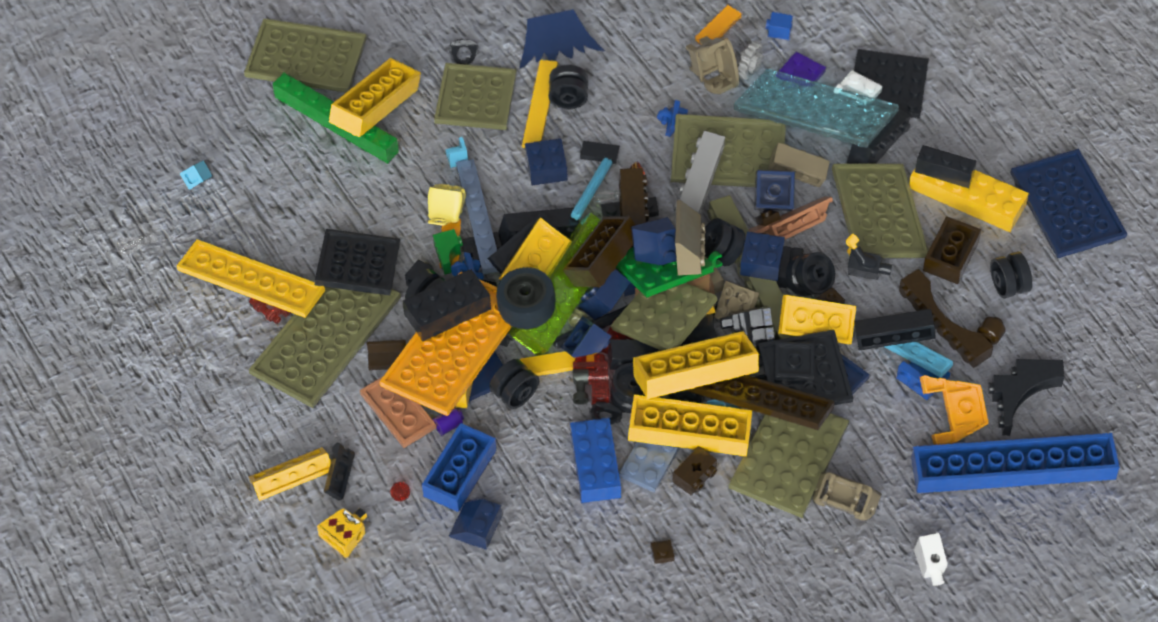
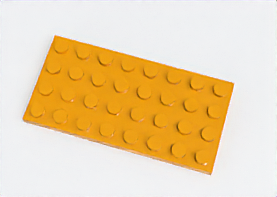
M480 280L490 294L491 310L425 341H422L418 334L415 333L380 380V386L449 416L512 327L503 320L498 310L497 287Z

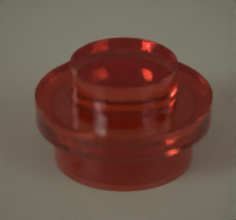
M397 482L391 487L390 495L395 501H405L410 496V488L404 482Z

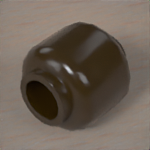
M986 317L978 327L977 332L981 333L992 345H995L1006 332V328L1000 318Z

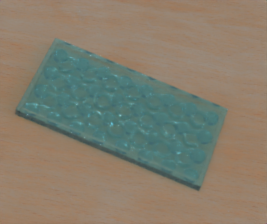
M766 69L734 103V110L744 114L754 115L866 148L899 109V105L771 69Z

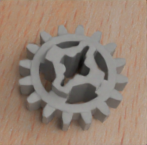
M752 41L748 48L741 52L737 63L740 78L748 80L755 71L759 70L763 59L762 50L764 47L762 44Z

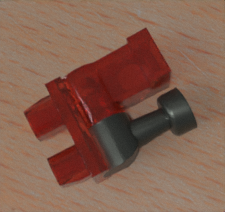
M595 354L594 362H586V355L575 358V362H573V383L576 385L577 391L573 394V402L575 404L583 405L589 402V395L585 392V385H592V405L599 401L610 403L608 361L605 360L604 354Z

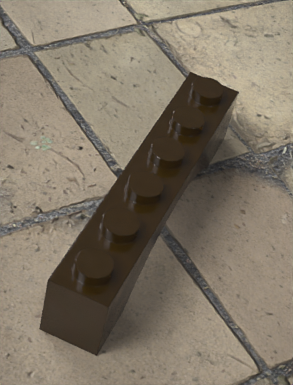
M919 269L900 280L899 292L902 297L907 298L916 311L931 309L937 333L949 342L950 347L956 350L966 363L975 368L991 357L993 345L981 333L960 327L940 311L932 296L931 281Z

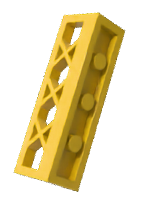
M321 447L251 475L249 480L260 501L327 474L331 462L328 453Z

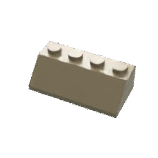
M677 200L675 246L678 275L701 274V266H705V222H701V215L681 200Z

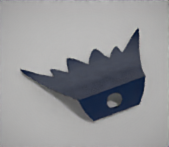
M574 9L527 19L525 46L519 69L526 66L534 56L538 63L543 53H545L549 61H555L559 51L572 59L573 47L585 53L584 46L597 51L605 50L590 36Z

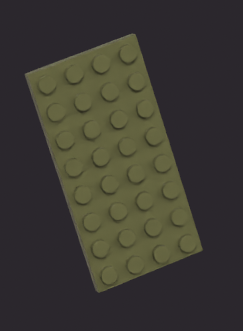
M325 287V292L307 317L304 318L294 314L250 367L249 374L314 408L399 301L401 294L393 289L391 290V296Z

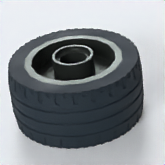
M528 267L512 270L498 284L496 294L498 310L503 320L510 324V326L518 329L537 328L546 323L553 315L556 305L555 289L549 276L541 270Z

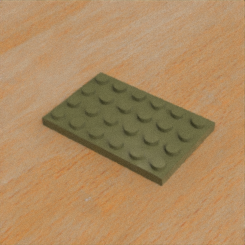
M263 18L244 75L248 78L275 82L283 73H286L308 87L346 93L351 88L367 37L366 34Z
M676 114L671 182L686 183V171L688 168L691 169L693 164L690 162L693 152L696 153L698 149L696 147L698 137H702L703 132L707 131L725 136V147L711 185L755 187L756 171H771L768 170L772 150L778 143L785 144L786 121Z
M833 164L831 169L849 236L854 234L859 239L856 246L861 247L863 252L880 255L882 258H925L928 249L904 165Z
M830 413L819 430L765 414L748 446L747 456H743L729 483V489L803 518L813 498L821 472H826L849 425V420Z

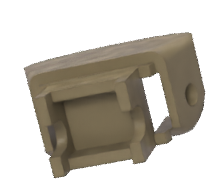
M706 36L699 39L702 45L698 47L692 44L685 46L690 53L692 64L690 70L699 77L701 82H704L707 91L713 94H722L739 86L736 57L728 38H715L711 40ZM716 70L720 73V75L709 80L704 78L705 75Z
M821 472L813 494V500L817 505L823 507L827 505L855 515L856 519L865 521L875 514L882 493L870 486L834 473ZM826 481H828L829 487L827 493L824 494ZM862 493H865L867 500L862 513H860L856 509Z

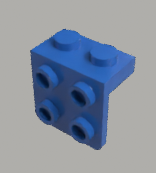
M903 361L898 366L897 379L926 400L934 394H923L920 377L925 375L933 378L941 377L913 362L907 364ZM947 371L942 378L948 380L950 372Z

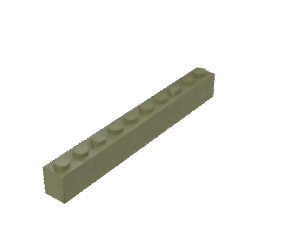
M728 195L710 201L709 210H707L710 221L720 218L743 229L746 239L747 231L749 232L731 196ZM742 250L740 256L734 262L737 266V273L745 281L744 285L746 288L759 292L755 307H770L773 323L770 326L773 327L775 340L796 337L778 334L783 294L776 281L740 275Z

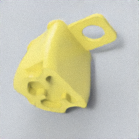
M435 184L434 187H430L428 191V217L430 220H428V223L445 226L450 222H458L466 199L464 188L449 184Z

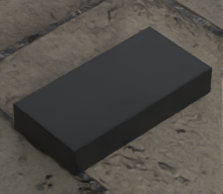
M583 141L580 159L602 162L604 158L612 160L613 164H616L619 146Z

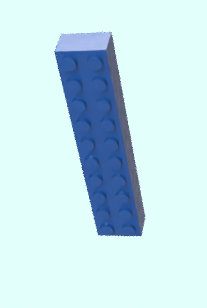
M1112 433L913 446L911 456L917 493L1116 480L1120 468Z

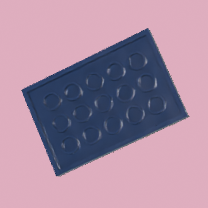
M1079 149L1011 168L1010 174L1018 188L1029 193L1027 204L1057 259L1127 237L1125 228Z

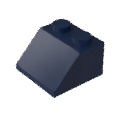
M668 217L631 227L634 259L636 261L656 265L677 261L675 246L676 228Z
M582 316L560 348L574 358L599 353L609 345L611 335Z
M485 499L465 502L449 537L487 550L502 518L501 505Z

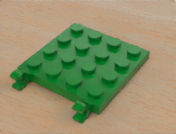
M631 247L616 268L648 298L714 272V268L721 267L723 264L720 260H717L722 255L715 251L711 253L708 259L705 258V266H701V274L678 275L677 261L664 265L636 261L634 259V249Z

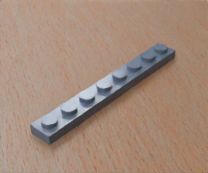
M474 159L456 162V168L461 187L466 192L465 204L482 273L484 275L498 272L487 259L497 251Z

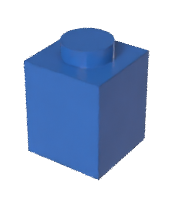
M772 12L771 19H767L766 29L769 30L768 37L789 40L793 15Z

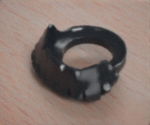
M460 39L450 44L449 54L453 56V60L457 64L468 65L474 61L479 48L477 43L472 40ZM460 47H467L470 50L471 56L469 59L460 60L457 57Z
M596 402L590 410L593 420L603 419L597 415L599 412L610 413L612 415L609 418L610 425L621 422L623 415L618 407L607 402Z

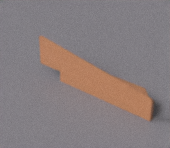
M822 197L781 215V219L767 226L758 225L748 230L749 232L785 237L786 240L825 221L827 216L826 210L833 199L832 197Z

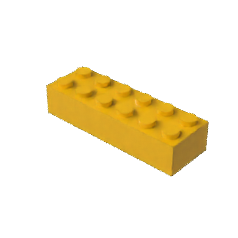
M389 58L332 103L329 122L355 136L361 137L418 90L421 72Z
M915 169L911 174L909 183L911 190L1010 233L1025 209L1029 195L1026 191L975 170L969 188L916 173Z
M741 331L634 357V378L647 399L656 398L758 372L759 353L745 332Z
M634 395L628 441L696 449L699 446L705 451L747 456L752 410L657 397L647 399L646 396Z

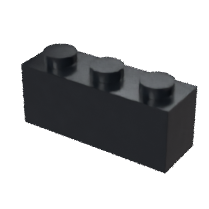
M922 145L917 158L915 172L969 188L977 161Z

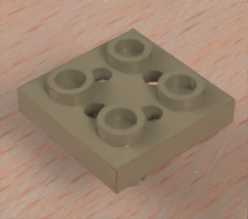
M725 281L714 317L720 319L729 316L730 312L755 308L759 292L730 281Z

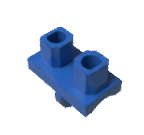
M675 100L672 108L665 107L657 114V119L661 121V124H667L665 136L671 137L675 133L676 114L687 115L688 109L679 107L680 101Z
M465 252L463 262L457 261L451 267L453 276L472 269L479 280L483 281L484 279L483 273L478 272L480 269L479 260L472 259L470 253Z

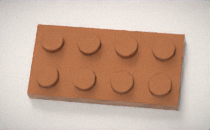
M382 377L360 390V395L403 448L436 429L435 422L419 403L381 387L380 380Z

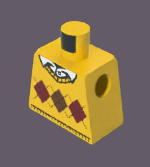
M361 508L353 514L346 509H341L317 526L319 536L347 558L365 535L362 521L367 518V514Z

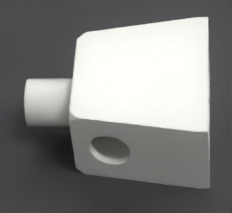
M936 533L919 537L914 552L923 578L931 577L933 586L941 585L945 582L943 573L947 567V561L940 534Z

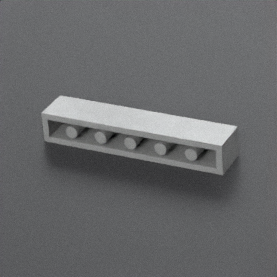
M707 131L703 132L702 137H698L696 144L698 149L696 153L693 152L690 162L693 164L691 169H687L685 175L686 183L681 185L679 192L681 195L680 200L700 215L725 147V136ZM676 200L675 205H674V210H675V211H676V207H677V200ZM675 212L674 216L671 215L669 220L676 228Z

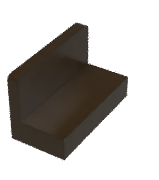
M406 340L367 342L369 370H388L405 348Z

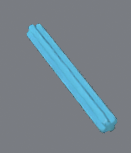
M608 158L602 160L571 213V217L575 218V220L581 218L610 169L612 160Z

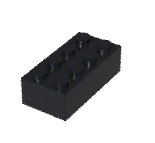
M472 269L403 300L405 317L420 339L425 341L491 310L490 294Z

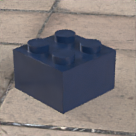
M561 138L525 143V154L531 186L568 181L567 164Z
M757 170L755 173L754 210L792 211L794 209L795 172Z
M747 231L741 258L740 275L778 281L785 237Z
M615 269L606 279L604 285L601 287H590L589 290L583 292L580 296L581 302L578 307L594 320L600 318L613 309L630 284V281Z

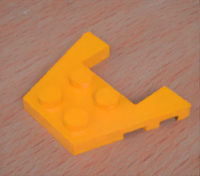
M926 375L920 377L923 394L943 392L950 432L932 435L933 445L954 444L989 424L981 385L933 378Z

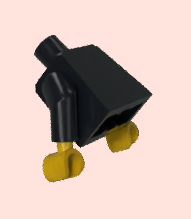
M851 234L846 239V244L849 247L847 253L850 255L847 267L848 275L878 280L879 274L891 275L892 264L882 263V256L863 252L861 247L856 246L859 242L856 235Z

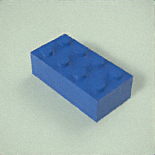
M603 418L570 423V436L581 503L621 498V483L610 419Z
M460 423L422 483L423 497L459 512L495 454L496 438Z

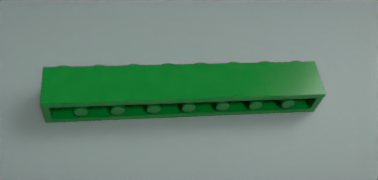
M283 73L272 84L275 98L388 164L399 153L397 138L375 125L361 137H358L330 123L331 105L334 101L288 74Z

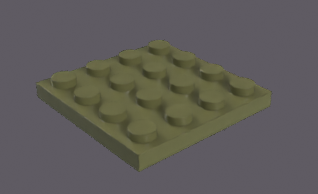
M445 63L434 123L507 130L517 70Z
M686 283L648 298L639 292L612 323L611 327L613 331L662 351L679 347L718 299L715 294Z

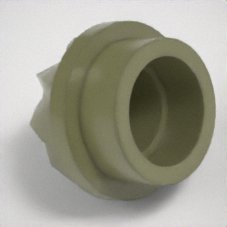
M574 308L569 313L568 321L572 327H575L582 316L587 318L588 315Z

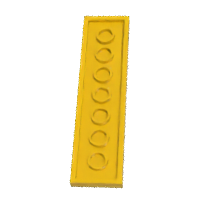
M198 239L177 264L178 271L304 318L307 317L325 292L324 286H315L313 281Z

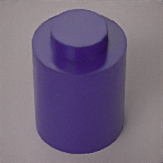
M454 408L449 416L440 414L432 420L436 424L438 433L443 436L457 428L460 423L463 424L464 416L459 409L456 410Z

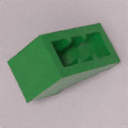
M455 229L433 235L434 247L444 275L451 273L453 259L457 255H461L460 247L463 246L460 235H456Z

